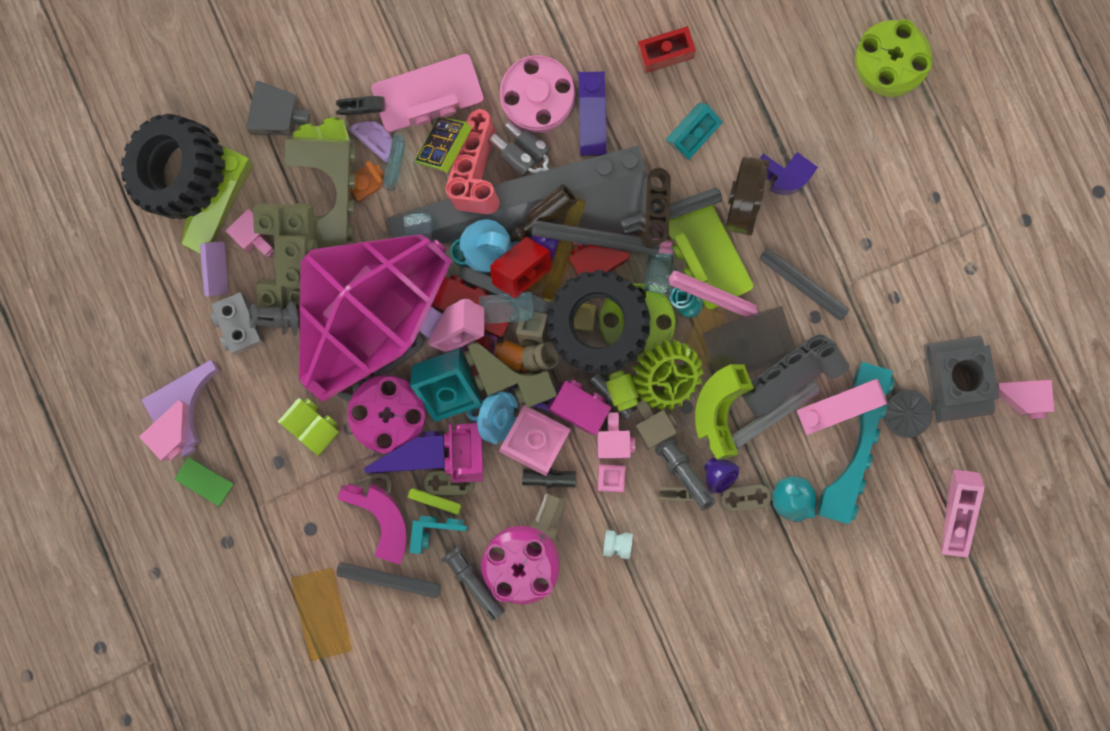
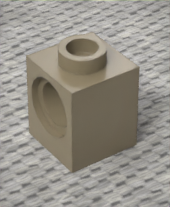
M522 310L516 331L521 346L527 347L550 342L547 325L548 314Z

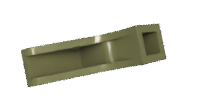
M473 341L466 344L468 350L464 354L469 366L475 365L478 375L474 376L479 391L485 390L486 394L490 395L517 384V388L513 389L519 404L524 402L527 408L557 396L547 370L542 369L534 373H518L506 366L478 342Z

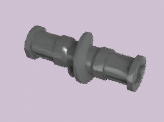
M293 301L288 302L285 309L280 307H257L256 304H251L249 326L250 328H255L256 326L282 327L283 335L287 333L288 327H290L293 336H296L299 328L300 310H297Z

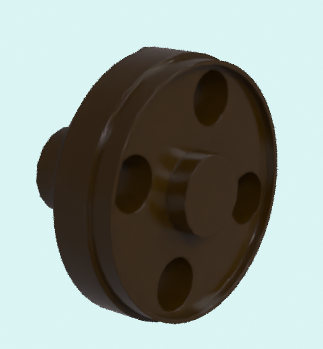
M742 157L736 181L733 180L728 199L730 209L726 229L732 230L735 233L752 236L763 198L769 161L754 157Z

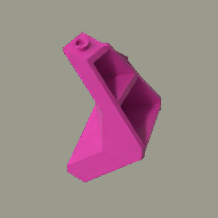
M422 234L311 249L300 261L298 379L303 386L324 402L402 356L414 343L452 262L444 254L447 249L436 239L432 243Z

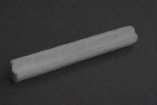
M814 381L809 382L771 411L759 416L731 435L736 449L819 394L820 388Z

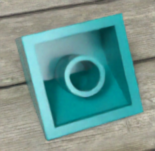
M460 348L412 365L410 386L418 398L423 401L424 407L434 422L482 406L481 396L472 368L469 366Z

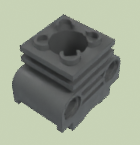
M980 335L923 345L925 352L924 365L929 385L932 411H935L936 423L994 414V400L999 399L991 348L990 345L984 346V341ZM955 365H959L969 372L971 384L967 391L958 389L953 383L952 371Z

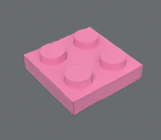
M524 405L499 452L547 476L571 429Z

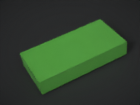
M191 457L186 459L174 479L219 507L222 506L234 486V483Z

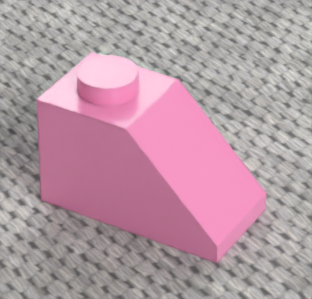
M469 299L459 300L457 303L447 307L430 336L428 345L444 352H450L483 337L484 307L475 304Z
M1052 380L997 383L999 396L1019 414L1030 415V419L1046 418V413L1054 412Z
M178 400L139 436L161 461L167 462L169 459L173 461L183 452L182 447L186 444L188 405L184 401Z

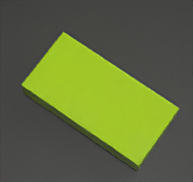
M414 488L410 489L407 497L460 515L462 509L461 504Z

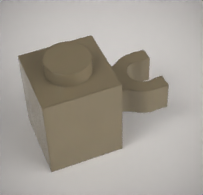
M643 400L635 406L644 420L637 424L635 428L647 449L654 447L677 433L674 428L678 427L671 413L666 415L665 411L662 410L654 415L648 403Z

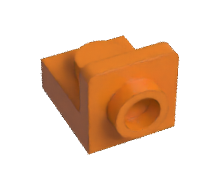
M369 160L365 162L366 166L355 172L356 186L355 189H351L359 203L385 187L382 179L386 176L378 164L373 166Z

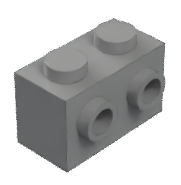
M240 292L211 304L214 312H211L210 315L216 327L220 326L224 336H221L220 340L226 352L230 350L236 356L264 344L258 326L255 328H250L249 326L250 307L244 294Z

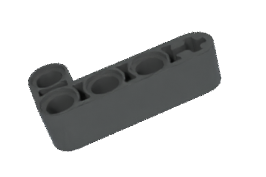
M818 334L808 339L752 380L751 383L754 389L741 396L753 415L762 416L821 373H824L829 378L842 376L849 369V364L835 342L823 334Z

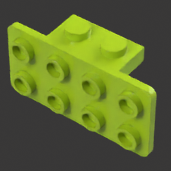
M713 205L669 220V237L674 242L671 248L677 260H682L685 269H683L685 275L737 297L752 290L753 283ZM702 299L706 309L712 310L719 307L718 305H715L711 302Z

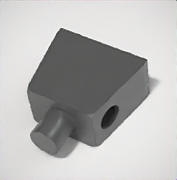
M256 81L246 129L252 135L290 136L293 133L294 124L305 125L310 123L311 110L298 108L299 99L295 94L261 81Z

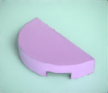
M374 121L355 123L347 129L348 132L388 164L392 157L394 146L391 135L384 129V126Z

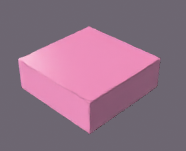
M599 464L598 491L624 492L626 466Z

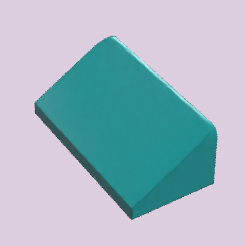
M700 102L671 132L666 141L687 160H690L723 121L708 104Z

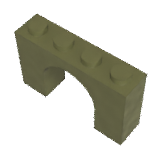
M288 137L285 139V166L318 168L326 172L336 186L337 199L333 209L325 215L314 216V239L317 240L318 247L346 245L350 241L353 242L354 226H350V215L354 216L355 200H351V189H355L356 174L352 173V163H356L357 148L352 147L353 140Z

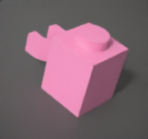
M249 209L226 230L247 253L255 246L267 258L275 252L263 239L267 234L254 233L253 213Z
M608 413V431L597 432L598 459H629L631 457L630 453H635V437H630V431H619V413Z

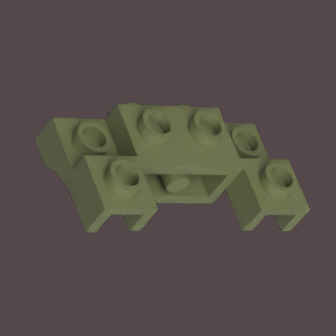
M258 203L253 207L254 233L274 235L276 280L262 278L256 283L257 307H280L285 309L287 303L293 301L296 308L300 309V261L311 249L318 248L317 240L314 239L313 205Z

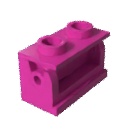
M572 379L569 382L561 381L560 384L562 386H559L557 389V396L552 398L546 409L586 433L596 435L611 409L610 406L605 404L607 399L594 392L592 395H589L583 391V385Z
M478 423L455 425V430H452V424H449V433H444L445 449L450 450V458H445V474H450L452 483L483 481L482 438L478 432Z

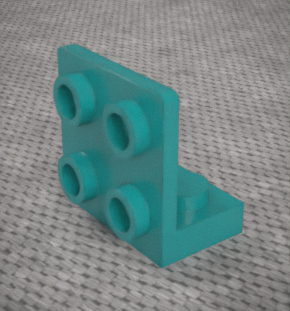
M420 516L419 521L413 520L409 553L424 554V549H429L431 533H426L427 527L469 531V526L463 525L464 520L447 518L446 524L437 523V517Z

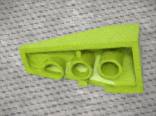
M222 146L224 152L222 159L225 160V169H222V175H224L223 183H220L218 186L220 191L216 197L211 198L210 201L212 203L206 209L201 208L199 214L190 216L185 220L182 245L200 254L201 243L214 242L254 165L249 158Z

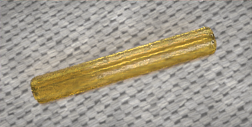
M576 198L577 203L568 210L564 225L579 226L585 201ZM559 240L551 264L552 270L548 273L542 292L543 297L554 300L573 242Z

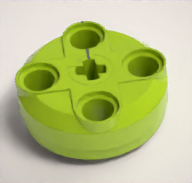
M906 19L887 20L873 25L863 34L855 51V68L862 83L872 92L886 97L903 96L915 90L924 81L932 67V50L927 38L915 27L913 22ZM897 32H904L908 38H900ZM870 45L875 52H867L863 46ZM912 64H920L923 67V71H917ZM879 78H887L890 81V85L882 84Z
M633 284L645 294V302L651 319L650 334L647 338L646 346L643 353L637 356L644 358L646 356L645 349L652 351L654 343L661 346L663 340L671 341L675 331V313L670 301L658 289L645 284ZM606 299L599 315V330L606 346H609L622 334L624 316L620 307L615 302ZM607 315H614L618 319V324L614 328H609L605 326L603 319ZM660 317H666L670 321V328L661 330L656 325V320Z

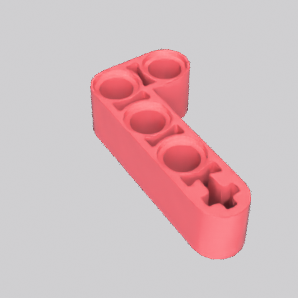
M479 109L470 113L466 123L472 126V129L453 162L446 184V193L454 208L459 211L491 214L500 206V200L493 185L488 181L482 180L493 145L489 139L493 134H496V128L489 113Z

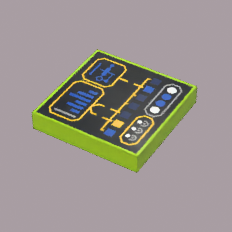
M439 116L414 161L421 166L447 173L467 139L472 126L466 122Z

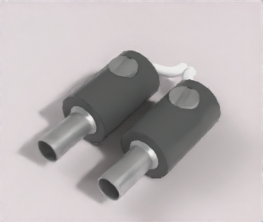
M508 121L504 128L517 138L514 143L510 142L507 144L496 134H493L489 139L491 143L502 151L500 157L521 176L524 177L529 172L538 173L549 170L547 167L549 160L546 155L549 153L550 148L527 129L522 131L511 121ZM543 159L545 160L543 168L532 169L536 162L540 163Z

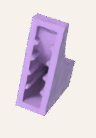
M212 360L142 399L153 422L157 421L178 400L184 401L188 405L186 444L182 447L183 452L180 454L182 458L195 452V446L201 443L195 429L194 412L201 390L213 376L220 372L218 365Z

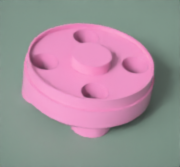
M540 55L525 57L515 62L502 79L500 85L501 107L506 117L522 130L527 129L533 133L543 134L551 132L564 123L572 112L575 103L573 79L561 63L550 57ZM528 65H535L538 71L530 75L524 69ZM564 83L570 87V90L566 93H559L556 87ZM517 96L519 102L514 106H510L505 102L507 97ZM541 114H546L551 118L550 122L544 125L539 124L536 119Z

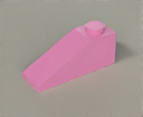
M875 379L799 409L797 413L806 435H809L888 403L879 380Z
M953 469L947 499L942 554L967 558L969 556L985 488L980 473Z

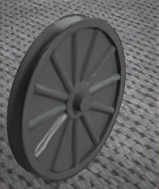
M904 390L895 393L889 398L884 420L894 434L904 438H911L926 431L932 420V409L929 401L922 394L912 390Z

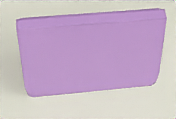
M201 243L200 252L204 295L227 294L229 287L225 243Z

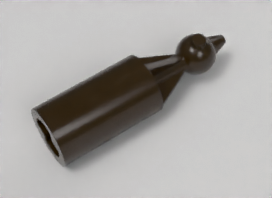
M561 184L530 209V214L523 226L520 224L515 225L510 241H522L526 238L528 231H531L535 221L554 222L577 203L573 192L566 185Z

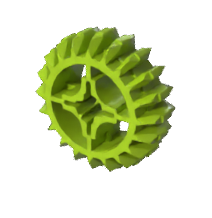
M674 339L671 343L663 340L661 346L654 343L652 351L645 349L646 356L644 358L638 357V361L641 364L634 366V371L637 374L632 376L636 383L635 387L639 397L647 402L649 406L653 408L656 406L661 410L665 407L673 410L675 404L682 407L684 399L691 401L690 394L692 392L698 393V389L695 386L702 384V379L699 377L704 374L703 369L700 367L702 362L697 353L686 343H680ZM674 359L683 360L684 365L679 366L675 364ZM652 385L662 386V391L653 390Z

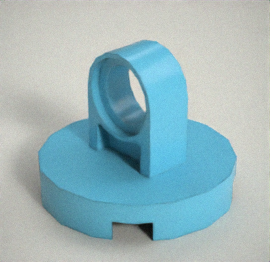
M488 219L476 221L466 227L460 239V251L464 253L466 264L473 270L482 273L491 272L490 265L512 248L510 236L505 228L498 222Z
M498 391L488 395L486 399H481L482 406L466 411L470 420L473 423H478V432L486 442L498 444L500 440L504 441L517 417H514V407L518 408L515 396L505 391ZM480 408L479 416L474 417L476 410Z

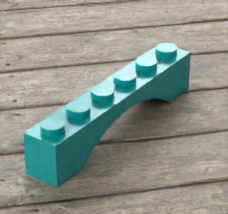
M861 362L857 366L851 389L878 379L886 398V394H890L894 386L895 379L891 378L893 371ZM888 404L859 415V436L852 459L843 473L822 490L815 513L816 516L842 524H850L851 520L854 521L856 519L859 505H855L858 494H863L866 485L863 475L865 469L869 470L872 464L873 454H870L871 447L879 439L880 429L877 428L880 418H884Z

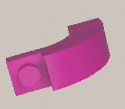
M371 483L367 493L362 492L363 488L355 484L341 485L338 500L369 510L379 521L381 535L375 550V557L400 565L406 547V522L398 503L385 490Z

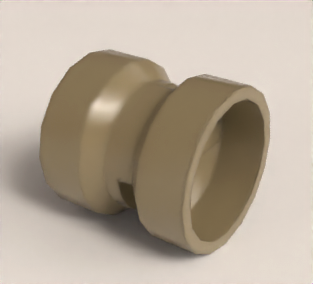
M550 342L527 346L522 352L523 365L531 372L552 369L556 367L559 361V354L554 349L553 343Z

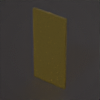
M329 568L310 572L309 574L291 578L310 661L352 651L333 569Z

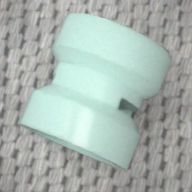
M606 530L603 556L611 557L615 553L623 559H630L633 533L624 532L617 535L615 531Z

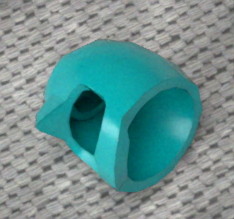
M792 475L778 480L772 492V502L776 512L784 519L793 522L815 518L817 499L816 491L811 482L804 477Z

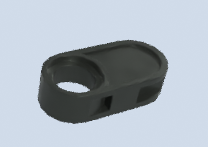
M365 96L336 100V106L339 107V110H336V114L360 115L384 112L385 97Z

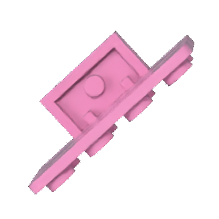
M462 54L376 82L371 87L374 96L385 97V111L379 113L384 129L389 133L413 125H425L431 122V119L438 118L439 116L442 118L452 116L456 111L480 104L484 100L471 58L468 54Z

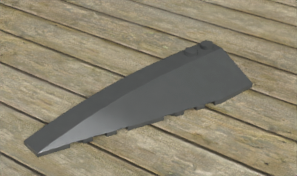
M638 145L493 185L499 197L500 206L491 214L459 211L454 208L450 199H446L389 217L387 222L392 238L422 234L431 242L436 239L438 242L452 243L461 239V235L466 227L476 221L485 219L498 222L511 237L512 230L516 224L524 225L530 214V209L561 184H564L573 192L577 203L552 223L626 235L621 222L641 214L642 184L647 176V172ZM650 203L651 210L655 209L654 203ZM528 231L527 237L532 239V231Z

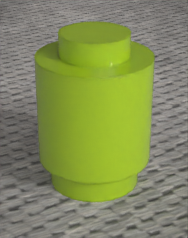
M624 370L609 375L610 381L605 383L613 405L617 406L619 412L638 405L637 398L639 395L631 374L625 375Z

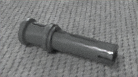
M671 437L662 441L656 447L655 452L665 460L669 472L677 475L701 511L711 508L715 503V499L689 465V457L686 454H682L679 450L675 438Z
M459 545L441 560L443 563L447 562L456 574L455 579L464 583L487 613L490 620L493 621L502 615L505 610L475 572V564L468 561L461 551L462 547Z

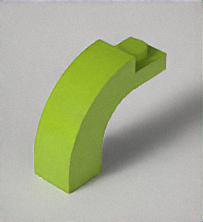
M730 364L717 371L703 386L697 400L695 425L698 438L709 439L710 449L716 459H731L739 455L731 436L727 419L733 401L742 394L754 389L744 364Z

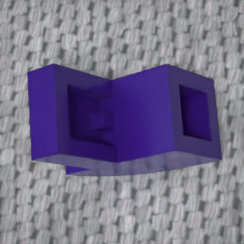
M798 152L785 168L764 153L759 158L769 161L766 180L770 181L772 179L775 181L770 191L779 195H791L800 191L818 168Z

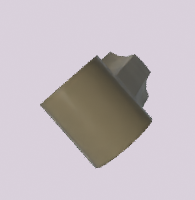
M545 493L536 519H533L530 527L540 530L553 542L558 530L556 527L565 509L566 501ZM531 542V544L541 547L539 543Z

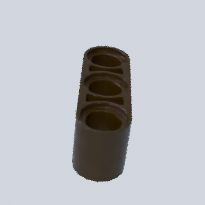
M663 168L651 170L644 178L642 184L640 238L643 245L651 249L659 247L669 235L671 177ZM651 177L659 178L662 182V187L657 188L653 186ZM650 203H657L661 208V214L653 213L650 209ZM649 229H656L660 234V240H653L649 235Z

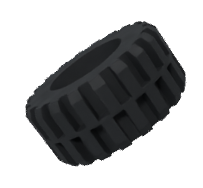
M157 115L150 118V121L146 120L139 126V131L135 130L130 136L132 140L129 144L126 143L124 148L126 154L125 158H122L121 166L124 167L121 176L122 181L126 182L124 188L127 194L131 195L132 202L140 206L142 210L171 219H187L190 216L199 214L201 208L206 209L212 203L210 201L211 198L217 196L220 191L218 186L220 183H223L224 175H222V169H225V160L222 159L224 152L222 145L218 144L219 139L207 126L179 115ZM180 147L182 153L181 169L174 182L167 187L164 177L165 166L170 155Z
M603 270L579 273L580 276L574 279L571 277L566 281L567 284L562 288L559 287L555 293L554 300L550 302L548 308L550 309L549 316H547L549 338L557 353L566 362L579 370L592 374H608L616 370L619 371L630 362L633 363L646 346V341L650 334L651 319L645 299L631 281L619 276L617 273H608ZM601 297L610 299L620 307L624 316V328L620 337L613 344L596 348L586 345L579 339L574 328V318L577 310L584 302L592 298Z

